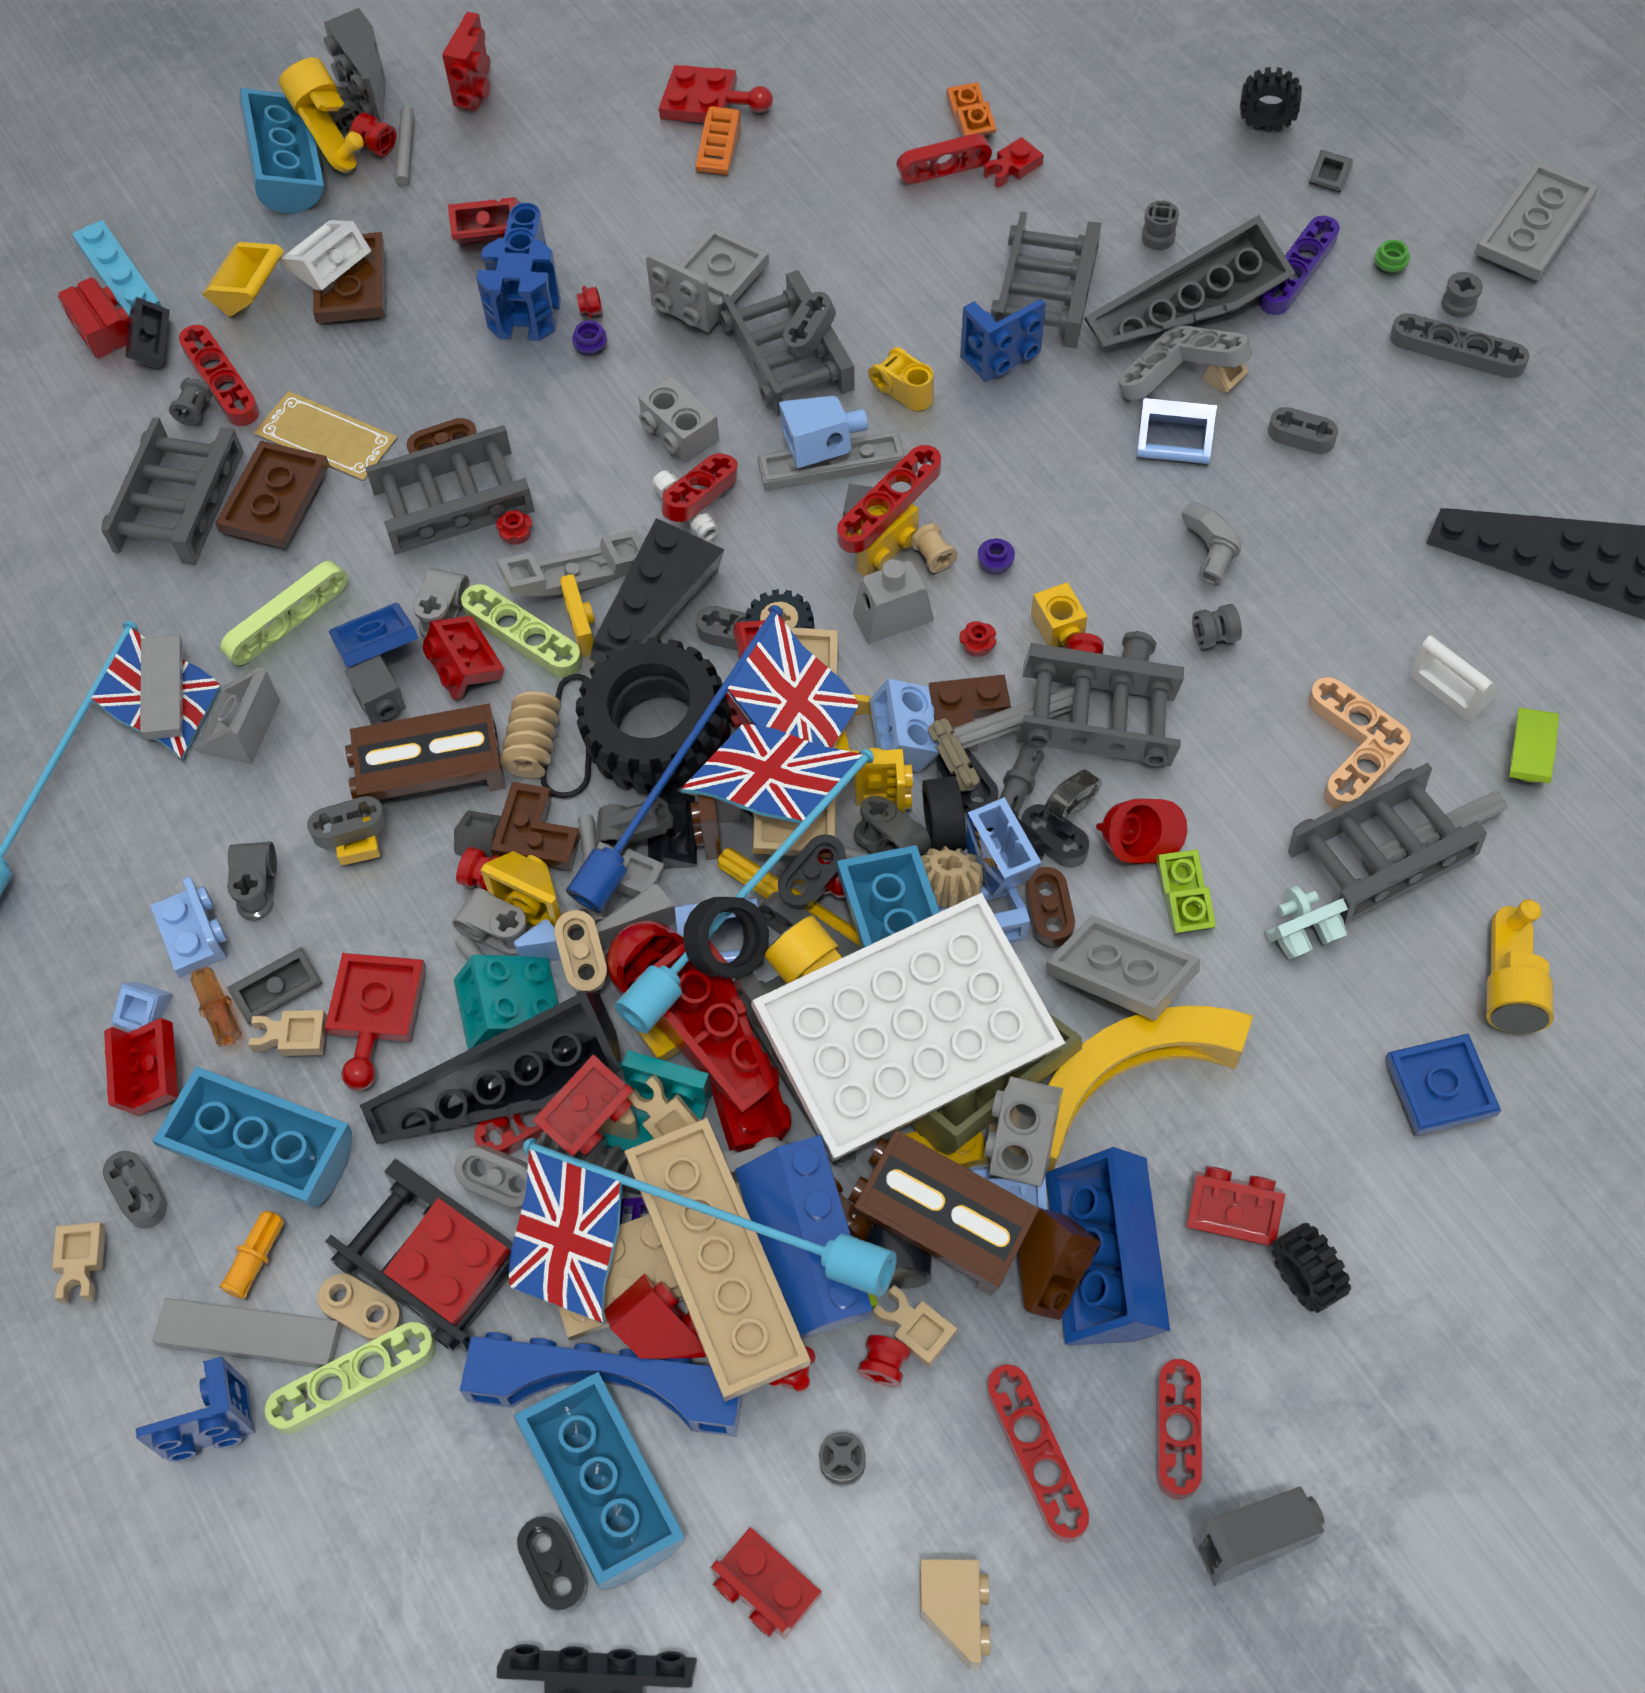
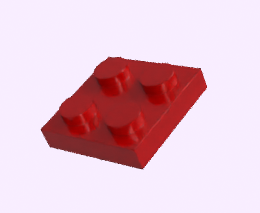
M437 1198L383 1273L450 1323L457 1326L511 1250L447 1203Z

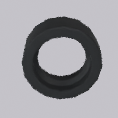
M950 776L923 780V808L926 829L931 840V849L942 851L943 847L946 846L949 850L955 851L962 848V851H965V816L956 777Z
M712 897L700 902L690 912L684 925L683 945L689 961L696 970L709 977L741 978L752 973L763 962L769 945V929L765 916L759 908L745 898ZM722 912L735 914L741 923L744 933L740 953L729 963L719 962L712 954L708 942L711 924L714 918Z

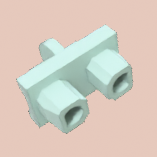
M1292 886L1286 889V902L1278 905L1277 911L1281 917L1292 914L1295 919L1264 932L1269 943L1278 940L1281 949L1290 960L1313 950L1304 930L1308 926L1314 925L1322 945L1346 936V928L1340 913L1348 910L1342 898L1311 911L1310 905L1319 902V896L1316 891L1305 894L1298 886Z

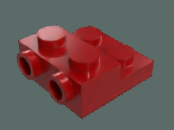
M467 11L443 51L442 57L453 106L477 111L482 101L488 97L490 92V81L486 75L490 70L491 60L486 52L485 30L482 29L480 16L478 13Z

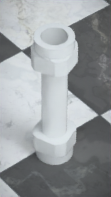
M664 470L654 477L652 485L662 498L664 491L677 482L678 479L674 474ZM699 512L692 519L688 520L691 533L707 542L714 540L719 533V528L707 513L701 514Z

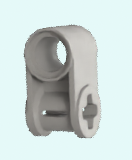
M433 568L427 570L422 587L413 604L415 616L420 619L418 628L424 639L427 636L431 621L458 617L463 607L461 595L469 587L467 575Z
M480 888L473 890L452 920V925L462 935L468 934L473 941L483 943L507 956H518L514 941L531 929L527 925V918L522 909Z

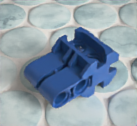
M519 203L509 213L504 238H498L483 247L481 259L484 260L486 270H478L476 280L487 328L498 339L511 340L513 327H529L527 339L529 341H541L556 331L557 319L554 318L553 309H560L561 297L553 253L546 245L540 209L533 203Z

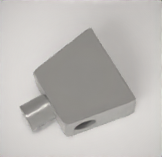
M891 559L884 563L882 570L868 574L861 579L853 616L868 644L934 620L926 587L912 562H901L900 560Z

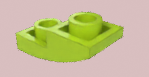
M1518 707L1509 777L1518 778L1525 782L1551 783L1559 713Z
M1198 849L1156 856L1161 888L1174 934L1215 928L1216 923L1210 890L1204 884Z

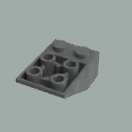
M357 8L325 21L324 26L327 36L323 39L329 54L334 58L331 68L339 83L344 82L345 89L350 93L353 101L357 100L358 107L362 113H368L376 117L379 122H383L386 78L373 26L362 11Z

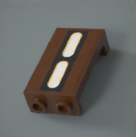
M490 703L350 729L351 744L345 745V752L349 768H354L355 777L349 778L352 799L369 796L380 800L487 780L490 792L506 789L503 767L500 764L501 754L497 728Z
M895 1130L889 1142L881 1138L869 1159L870 1163L876 1165L869 1180L860 1176L848 1198L850 1202L855 1204L849 1216L858 1220L859 1216H862L978 1281L976 1288L992 1296L1000 1288L1039 1208L898 1130Z

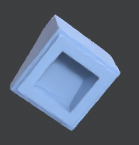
M548 919L541 921L514 941L518 956L548 958L549 961L561 960L554 933L555 927Z
M140 982L123 983L111 1023L133 1031L161 1018L169 1004L172 993Z

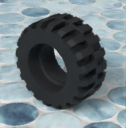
M647 638V643L638 644V641L635 640L626 643L627 648L619 652L616 648L605 654L607 660L604 663L598 661L589 670L592 678H585L579 688L582 697L576 700L577 726L593 763L597 764L599 771L607 779H614L617 786L627 790L630 789L631 785H634L637 793L650 794L651 789L655 787L722 686L721 677L717 675L716 668L709 659H703L702 653L692 646H688L685 650L682 642L669 639L667 644L662 643L660 638ZM726 694L664 786L665 789L672 790V786L679 784L683 787L723 745L722 743L726 742L730 737L731 729L729 723L732 719ZM654 695H672L683 699L689 704L688 711L683 720L674 729L663 735L652 738H638L620 730L625 714L634 704L644 698Z

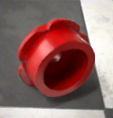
M583 286L582 293L577 294L581 315L588 313L589 319L593 320V316L603 314L597 286L590 288Z
M519 510L508 511L503 516H500L496 522V528L499 530L500 537L509 544H521L530 536L532 519L527 514L523 515Z
M973 621L968 623L965 627L966 629L960 632V643L963 645L964 650L974 657H982L989 654L997 642L995 638L996 630L988 623Z

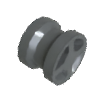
M1468 272L1453 274L1447 282V291L1444 293L1441 301L1442 308L1446 313L1455 317L1471 315L1476 309L1477 299L1482 292V281L1478 276Z
M846 1432L833 1433L827 1437L819 1451L820 1469L825 1480L833 1486L843 1488L854 1485L863 1476L866 1466V1454L859 1438ZM838 1466H842V1467H843V1466H846V1467H847V1468H838V1469L836 1470V1468H837Z

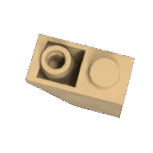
M921 1559V1619L970 1670H980L981 1656H990V1625H981L980 1605H989L988 1574H979V1560Z

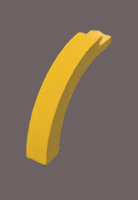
M1211 1006L1167 1007L1155 1021L1136 1014L1104 1028L1082 1044V1049L1056 1071L1048 1084L1063 1088L1047 1172L1055 1169L1066 1136L1078 1112L1087 1100L1104 1084L1132 1068L1161 1060L1193 1059L1213 1062L1236 1069L1254 1015Z

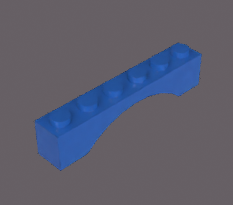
M488 1332L485 1334V1338L471 1336L459 1390L469 1403L513 1408L531 1396L555 1387L575 1384L599 1372L604 1383L634 1389L657 1400L675 1413L693 1432L737 1437L743 1394L724 1402L710 1364L709 1366L691 1364L689 1358L640 1359L631 1349L619 1350V1355L602 1353L600 1347L584 1343L575 1344L574 1349L556 1347V1342L544 1338H531L529 1343L512 1341L511 1336L497 1332Z

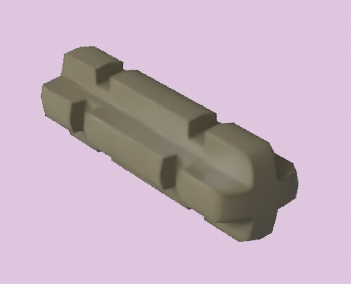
M946 718L934 721L928 727V733L934 743H939L936 748L951 775H956L961 792L973 790L980 784V777L974 767H969L972 763L958 736H952L955 731L951 723Z

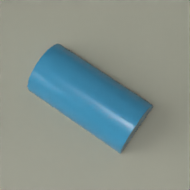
M240 88L239 100L258 199L267 208L280 213H297L311 208L319 201L324 189L314 137L302 117L295 113L284 93Z
M917 845L837 861V873L862 949L940 912Z
M196 1066L152 1142L164 1150L308 1206L317 1207L330 1196L344 1172L351 1150L352 1131L348 1123Z
M599 1372L514 1415V1419L600 1590L618 1587L643 1575L665 1561L682 1546L685 1536Z

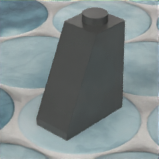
M1302 1486L1205 1521L1193 1539V1543L1213 1585L1217 1586L1315 1542L1325 1532L1322 1527L1325 1520L1317 1501L1312 1496L1307 1497Z

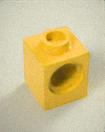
M1068 582L1033 594L1031 617L1048 646L1065 647L1069 636L1085 633L1088 616Z

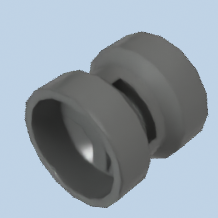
M338 87V95L344 105L338 111H328L340 133L348 134L352 122L362 111L353 101L350 93L345 88Z
M1155 201L1147 206L1144 215L1145 224L1141 235L1142 241L1147 247L1154 250H1164L1173 245L1176 237V226L1179 220V210L1176 205L1168 201Z
M1234 604L1222 605L1217 611L1213 612L1204 609L1193 613V632L1196 642L1201 649L1214 647L1219 641L1232 643L1241 639L1242 625Z

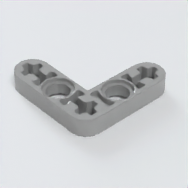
M1177 326L1169 329L1120 375L1118 383L1122 395L1127 400H1138L1146 397L1183 361L1221 367L1240 366L1252 357L1248 337L1241 333L1191 326Z

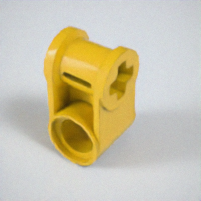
M894 347L889 351L888 357L882 363L874 364L868 369V375L872 384L879 391L893 397L908 409L922 411L933 404L934 373L932 368L909 355L904 349Z

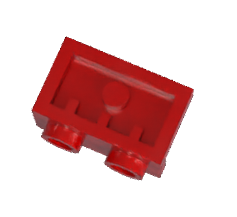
M472 616L431 621L427 636L423 640V652L425 657L431 661L439 675L441 684L447 688L453 700L463 698L467 685L501 680L505 669Z
M767 1052L763 1054L776 1087L741 1114L710 1082L711 1092L729 1151L742 1152L754 1148L756 1143L770 1137H777L779 1141H782L790 1130L791 1113L789 1107L783 1104L778 1088V1072L774 1066H771Z
M1206 1166L1205 1173L1194 1172V1185L1186 1220L1187 1228L1271 1246V1243L1277 1239L1286 1195L1283 1190L1275 1188V1180L1250 1175L1249 1182L1231 1179L1232 1171L1214 1166Z
M751 1527L721 1562L716 1560L710 1567L713 1575L717 1578L712 1584L713 1587L731 1604L734 1605L740 1599L753 1612L748 1619L768 1638L775 1632L785 1640L822 1595L820 1589Z

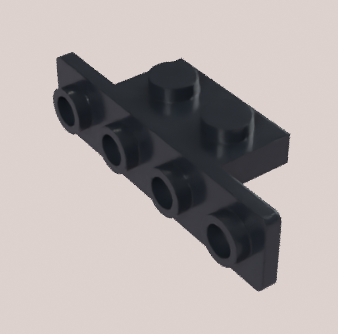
M521 1644L504 1650L497 1665L496 1677L498 1679L544 1681V1693H645V1686L691 1688L697 1670V1659L685 1657L683 1653L676 1651H665L657 1656L637 1655L635 1651L630 1649H615L609 1653H588L587 1649L576 1646L566 1647L560 1651L540 1650L535 1645Z

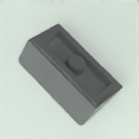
M301 946L233 983L227 989L248 1024L252 1021V1016H262L319 985L322 981Z

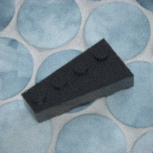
M656 518L594 638L590 659L595 662L604 663L607 660L605 654L615 648L619 652L627 648L626 643L637 640L638 644L647 643V638H656L676 618L677 613L685 604L696 596L702 585L718 571L725 549Z

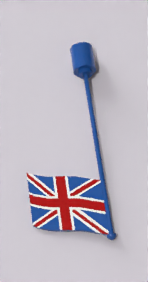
M772 605L768 608L770 614L613 849L604 847L602 851L593 849L567 887V894L585 908L601 913L628 872L623 865L625 859L620 855L621 851L727 691L754 725L774 728L833 748L859 707L856 698L834 672L801 644L781 619L783 612L779 606Z

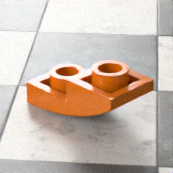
M978 82L947 88L946 98L962 136L976 133L982 135L996 133L997 129L988 101L984 102Z

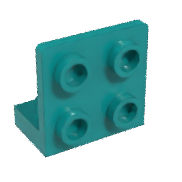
M472 954L453 979L467 1050L558 1005L548 958Z
M627 1050L622 1062L625 1084H628L633 1089L636 1088L643 1098H652L654 1092L646 1081L655 1073L663 1084L664 1094L668 1100L679 1094L697 1118L703 1120L712 1095L709 1073ZM632 1104L630 1109L638 1128V1138L629 1140L605 1133L604 1137L608 1140L606 1147L612 1149L614 1146L619 1145L622 1147V1152L653 1140L652 1135L642 1125L644 1120L650 1115Z

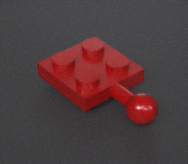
M674 65L658 110L660 119L705 123L708 108L711 106L728 108L729 104L749 105L750 109L754 112L764 113L771 108L773 96L770 90L764 86H756L750 92L734 91L737 82L736 70Z
M342 953L325 1030L328 1035L358 1037L354 1058L344 1064L341 1072L343 1083L351 1090H365L375 1080L376 1070L370 1061L375 1039L411 1041L426 971L424 960Z

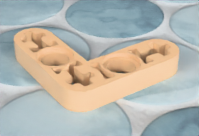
M1320 678L1312 686L1308 702L1310 708L1317 715L1360 744L1350 757L1331 775L1324 790L1326 803L1331 808L1336 809L1372 791L1404 757L1411 742V735L1403 724L1335 678ZM1329 693L1334 696V698L1330 697L1327 700L1321 698V695L1327 696ZM1346 703V706H1345L1343 712H1339V711H1338L1339 708L1342 709V708H1343V705ZM1356 712L1362 713L1368 717L1370 723L1364 726L1356 725L1349 719V715ZM1375 726H1379L1380 730L1377 729L1375 734L1372 735ZM1391 738H1394L1398 742H1394L1391 745H1388L1384 741L1391 740ZM1363 759L1371 760L1377 765L1378 771L1365 773L1359 769L1357 762ZM1350 779L1355 782L1350 793L1346 792L1343 795L1337 793V789H1344Z

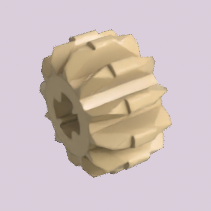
M944 846L942 851L929 849L927 855L921 856L938 908L944 907L948 909L981 893L983 881L982 865L976 862L975 855H964L962 848L953 851Z

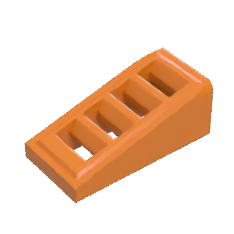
M712 106L708 108L695 165L696 171L728 175L741 132L739 110ZM707 156L723 157V159L707 158Z

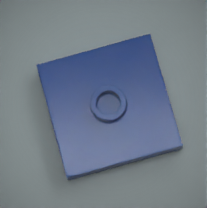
M396 602L328 631L346 668L419 639L411 621L399 603Z
M1469 1033L1391 1051L1385 1057L1416 1136L1496 1117L1502 1111Z

